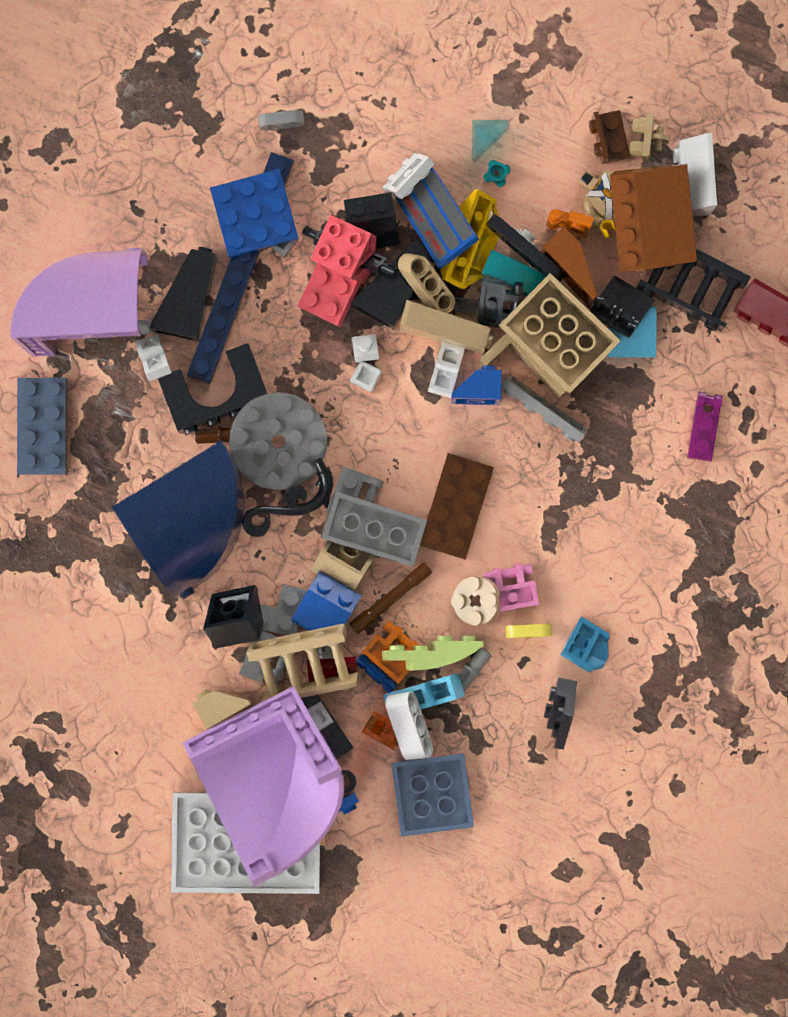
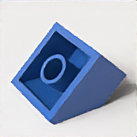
M490 365L477 369L452 392L450 404L499 405L501 401L502 370H496V366Z
M319 571L291 621L308 631L343 623L346 625L362 595Z

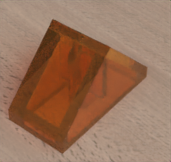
M374 710L362 733L395 750L398 746V741L390 719Z

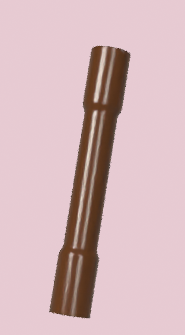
M423 562L374 605L353 619L349 625L357 634L361 633L379 615L413 587L418 586L433 572Z

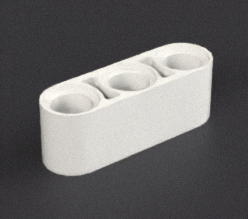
M414 692L388 695L386 698V709L403 758L405 760L431 757L433 752L432 741Z

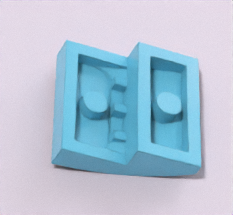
M656 306L650 307L629 339L607 325V328L620 340L607 357H656Z

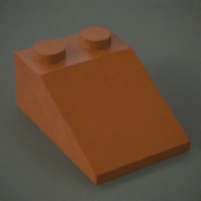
M563 227L542 247L541 252L565 273V277L562 280L590 307L597 294L582 245L579 242L580 238L572 229L567 230Z

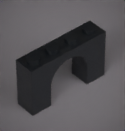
M249 343L226 351L236 384L232 396L219 406L208 407L197 403L190 394L181 369L158 378L179 434L191 435L198 431V427L207 424V427H211L221 423V418L230 416V419L235 418L248 402L256 397L268 394Z

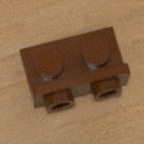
M617 110L599 114L598 111L593 112L592 120H589V129L591 135L595 134L597 143H594L596 158L600 157L601 164L630 158L621 111Z

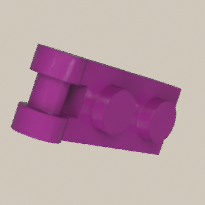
M698 391L687 458L712 462L723 395L715 394L710 396L706 395V392ZM704 404L712 405V411H703Z

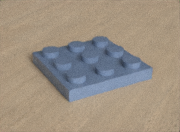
M464 753L391 763L401 837L474 827Z

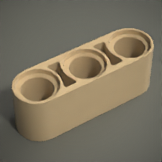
M406 253L402 255L398 261V269L423 304L445 313L451 312L455 305L454 296L425 257Z

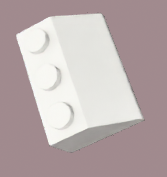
M706 133L681 140L676 148L673 149V162L677 163V165L688 164L693 217L710 216L717 206L712 133Z

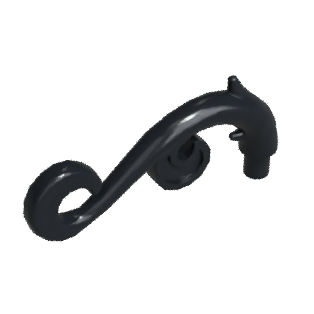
M318 458L313 462L318 471L316 473L318 481L315 486L320 485L317 494L310 501L304 504H297L296 500L298 498L302 499L303 502L306 501L307 492L304 487L293 485L284 494L287 506H260L246 511L242 519V526L245 532L253 537H260L267 533L270 528V518L268 516L264 517L265 520L260 526L254 525L251 521L259 513L299 516L311 513L322 505L328 508L333 489V476L330 468L326 467L322 458Z

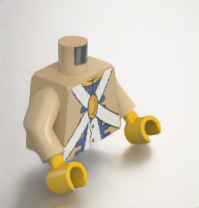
M587 171L578 182L588 190L583 199V208L586 215L594 217L592 225L601 230L605 238H608L610 236L607 230L614 229L616 231L610 175L615 171H604L599 179H596Z

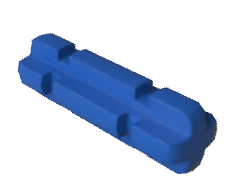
M365 654L359 656L356 664L361 669L364 668L366 670L365 673L376 683L381 684L386 692L391 693L396 688L397 683L392 678L389 679L387 674L374 662L371 663Z

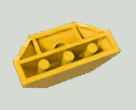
M475 189L462 202L459 208L479 240L440 269L444 281L461 289H465L468 285L483 277L481 275L491 250L495 249L499 238L486 226L487 221L493 214L498 215L497 201L492 196L478 189Z

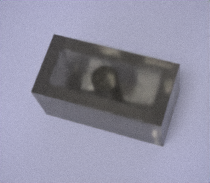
M454 296L455 305L449 313L477 318L480 300Z

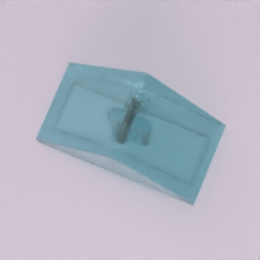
M472 120L471 159L476 162L509 130L510 123L507 120Z

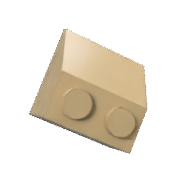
M327 541L320 551L311 572L317 575L320 571L356 591L376 555Z
M210 689L196 695L197 701L192 703L206 729L214 727L253 704L251 699L221 691L212 692Z

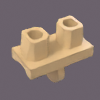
M647 114L646 118H633L632 133L644 134V141H631L630 155L643 158V162L651 161L652 143H655V151H662V144L670 142V137L663 134L664 127L657 126L656 134H653L654 114Z

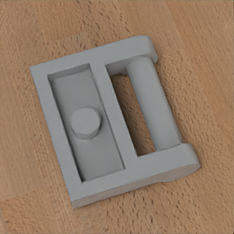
M343 466L334 492L358 498L364 482L370 485L364 500L374 503L379 488H382L384 481ZM331 497L330 503H329L328 508H327V511H326L327 513H328V511H329V507H330V504H331V501H332V497Z

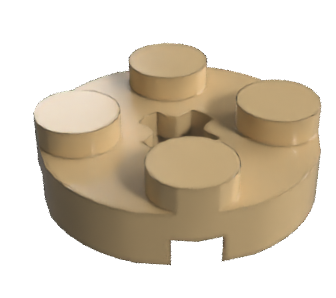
M474 576L466 578L458 584L454 591V596L451 598V605L462 621L474 626L491 622L498 615L501 607L499 596L501 595L498 587L492 580L486 577ZM480 595L481 598L479 601L481 605L474 606L472 600L473 596L476 597Z

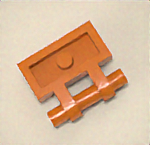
M554 209L550 211L546 225L551 231L559 228L562 229L563 227L567 230L572 229L580 239H586L594 217L575 211L568 213Z
M388 621L383 629L390 635L384 639L377 634L364 648L362 653L399 684L410 671L406 670V660H382V650H389L395 639L406 648L405 651H413V646H419L420 644L416 640L412 641L402 632L403 629L401 627H396Z

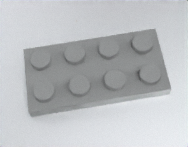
M334 492L320 538L413 567L427 520L346 494Z

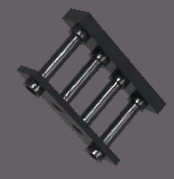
M696 249L697 261L683 264L669 293L655 287L665 267L654 268L647 282L642 279L638 282L636 288L651 298L655 297L702 321L704 327L717 332V330L722 331L727 323L720 319L735 289H744L751 276ZM698 266L705 270V276L691 303L688 304L677 297L692 267ZM719 277L726 281L725 284L727 286L712 315L700 310L699 307L713 279Z

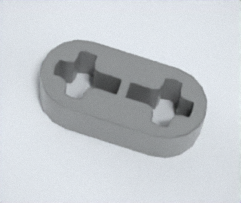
M300 110L265 113L258 116L260 130L295 128L305 124L303 111Z

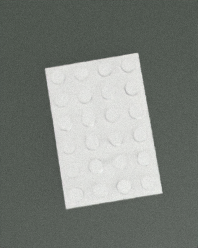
M173 793L171 892L319 894L320 842L293 866L254 887L208 793Z

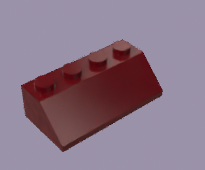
M755 278L745 289L733 312L737 314L736 317L745 323H754L758 326L757 329L766 335L773 334L779 338L778 341L788 347V297Z

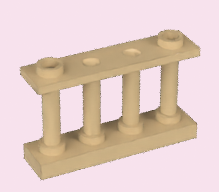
M345 624L250 643L247 650L249 662L256 660L260 662L268 691L263 692L261 702L293 686L300 698L337 690L345 692L356 687L359 674L358 672L348 673L340 645L346 639L347 631ZM328 645L332 649L339 676L325 679L317 649L318 647ZM304 650L308 654L315 681L301 684L293 654ZM281 656L284 658L291 686L277 688L269 661L271 657Z

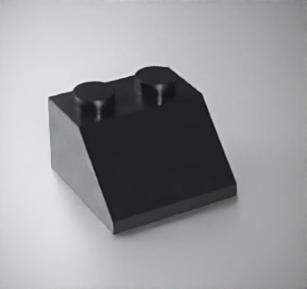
M392 192L344 200L347 223L377 236L375 249L399 245Z
M256 585L213 593L211 595L203 630L215 648L260 640L263 616Z

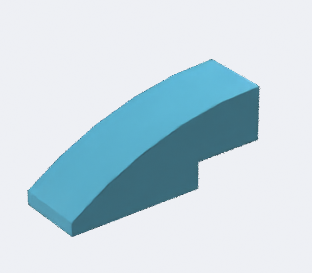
M458 673L383 695L386 703L388 695L414 692L420 709L465 697Z

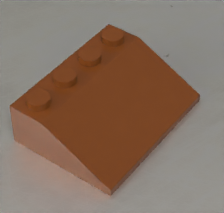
M688 164L613 172L610 175L620 272L641 271L697 261Z

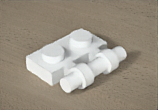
M414 153L409 159L406 158L402 162V167L395 174H391L387 178L388 182L382 187L386 193L392 192V195L403 199V197L408 196L413 191L414 186L420 179L425 178L429 174L431 167L434 165L433 161L427 156Z

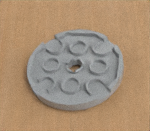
M274 392L254 398L239 411L231 427L230 451L237 468L248 480L263 488L283 490L306 482L317 471L313 462L318 458L324 460L326 454L327 434L320 415L311 404L293 394ZM275 435H282L285 438V445L275 448L271 440Z

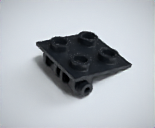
M614 275L601 295H598L594 300V305L590 312L601 322L629 339L655 300Z

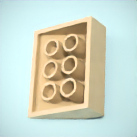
M551 273L499 325L569 394L620 342Z

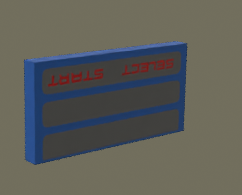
M431 167L429 174L425 178L417 182L413 191L408 196L403 197V199L394 196L440 269L479 240L433 167Z

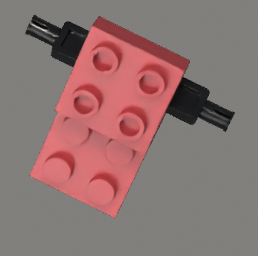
M330 215L324 229L322 228L320 231H317L306 225L302 231V235L313 239V244L316 245L310 259L317 262V265L297 307L341 327L360 284L365 285L370 272L379 274L382 271L395 277L398 273V268L388 264L386 257L375 253L377 236Z

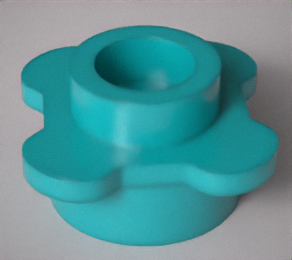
M496 160L489 161L488 171L483 176L484 181L487 183L493 182L498 187L505 186L506 176L511 171L510 166Z

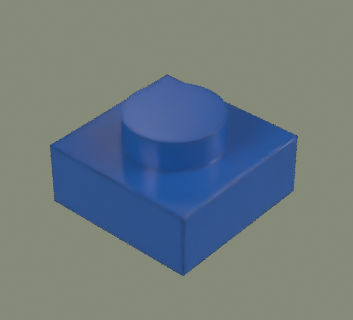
M355 792L342 799L339 812L342 811L345 815L357 808L355 804L359 802V799Z

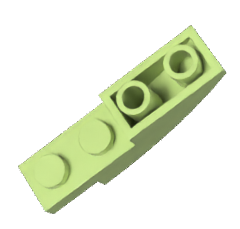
M437 636V641H430V651H428V646H413V651H404V646H390L389 650H382V660H406V670L433 669L466 658L483 647V641H476V636H461V641H452V636Z

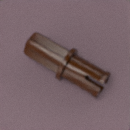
M218 426L216 429H198L195 432V442L197 444L217 443L219 441L223 443L230 442L231 428H221V426Z

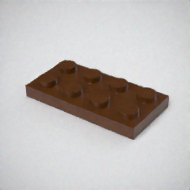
M447 453L421 539V547L466 560L494 467Z

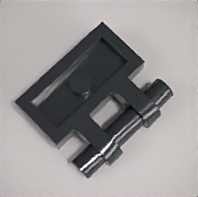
M483 278L477 323L500 328L499 325L502 320H505L524 300V284L522 282H515L513 290H506L507 281ZM504 301H511L510 309H503Z

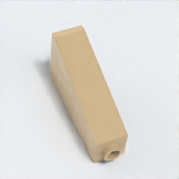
M406 301L400 322V332L440 343L445 342L479 354H483L485 348L490 350L493 335L489 334L490 327L412 301Z

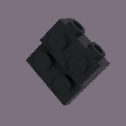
M559 677L556 687L551 686L548 701H551V704L546 703L544 718H548L547 729H552L551 737L555 738L554 748L564 750L574 717L578 681Z

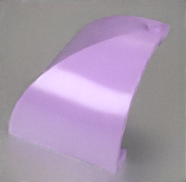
M141 248L89 252L71 256L52 264L39 273L21 294L13 312L10 338L32 357L56 356V346L50 340L140 336V324L138 323L139 266L148 265L147 253Z
M294 686L182 743L254 887L287 870L306 856L326 835L338 815L344 792L341 769Z

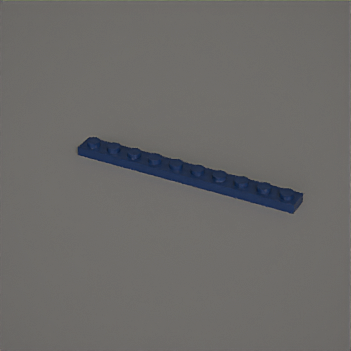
M271 152L263 173L280 169L285 187L294 160ZM261 250L230 259L189 367L188 377L208 384L211 383Z

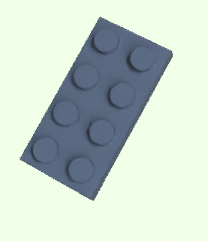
M17 378L18 475H67V378Z

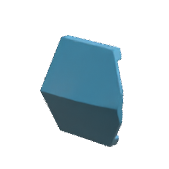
M581 616L565 641L560 655L587 672L602 669L609 657V633Z

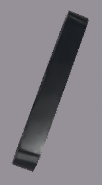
M493 214L487 221L486 226L545 278L551 273L559 282L562 281L565 273L501 217Z

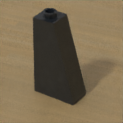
M414 240L390 265L398 268L400 257L406 253L423 256L430 264H432L433 258L422 241ZM399 269L395 277L381 272L353 299L352 307L394 330L403 315L406 301H411L415 291Z
M198 247V250H190L150 324V330L153 333L200 341L217 261L216 254L212 253V249Z

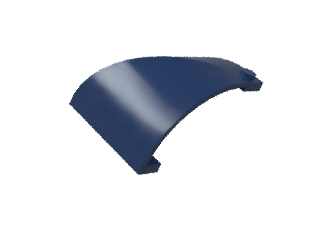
M219 441L112 506V509L163 586L174 598L182 597L184 600L195 593L194 588L208 580L219 570L234 549L242 528L245 510L244 487L239 469L231 453L223 442Z

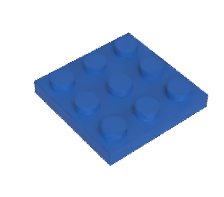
M280 169L210 187L229 258L299 240Z

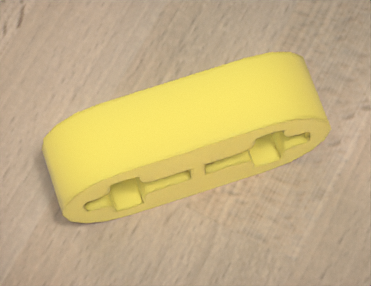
M552 624L505 626L506 638L552 636Z

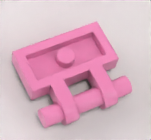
M516 564L513 568L502 570L494 568L491 572L483 573L484 577L495 582L500 591L499 604H501L499 612L539 605L535 581L525 582L524 575L533 574L531 564L523 566ZM516 577L517 584L503 586L502 579Z

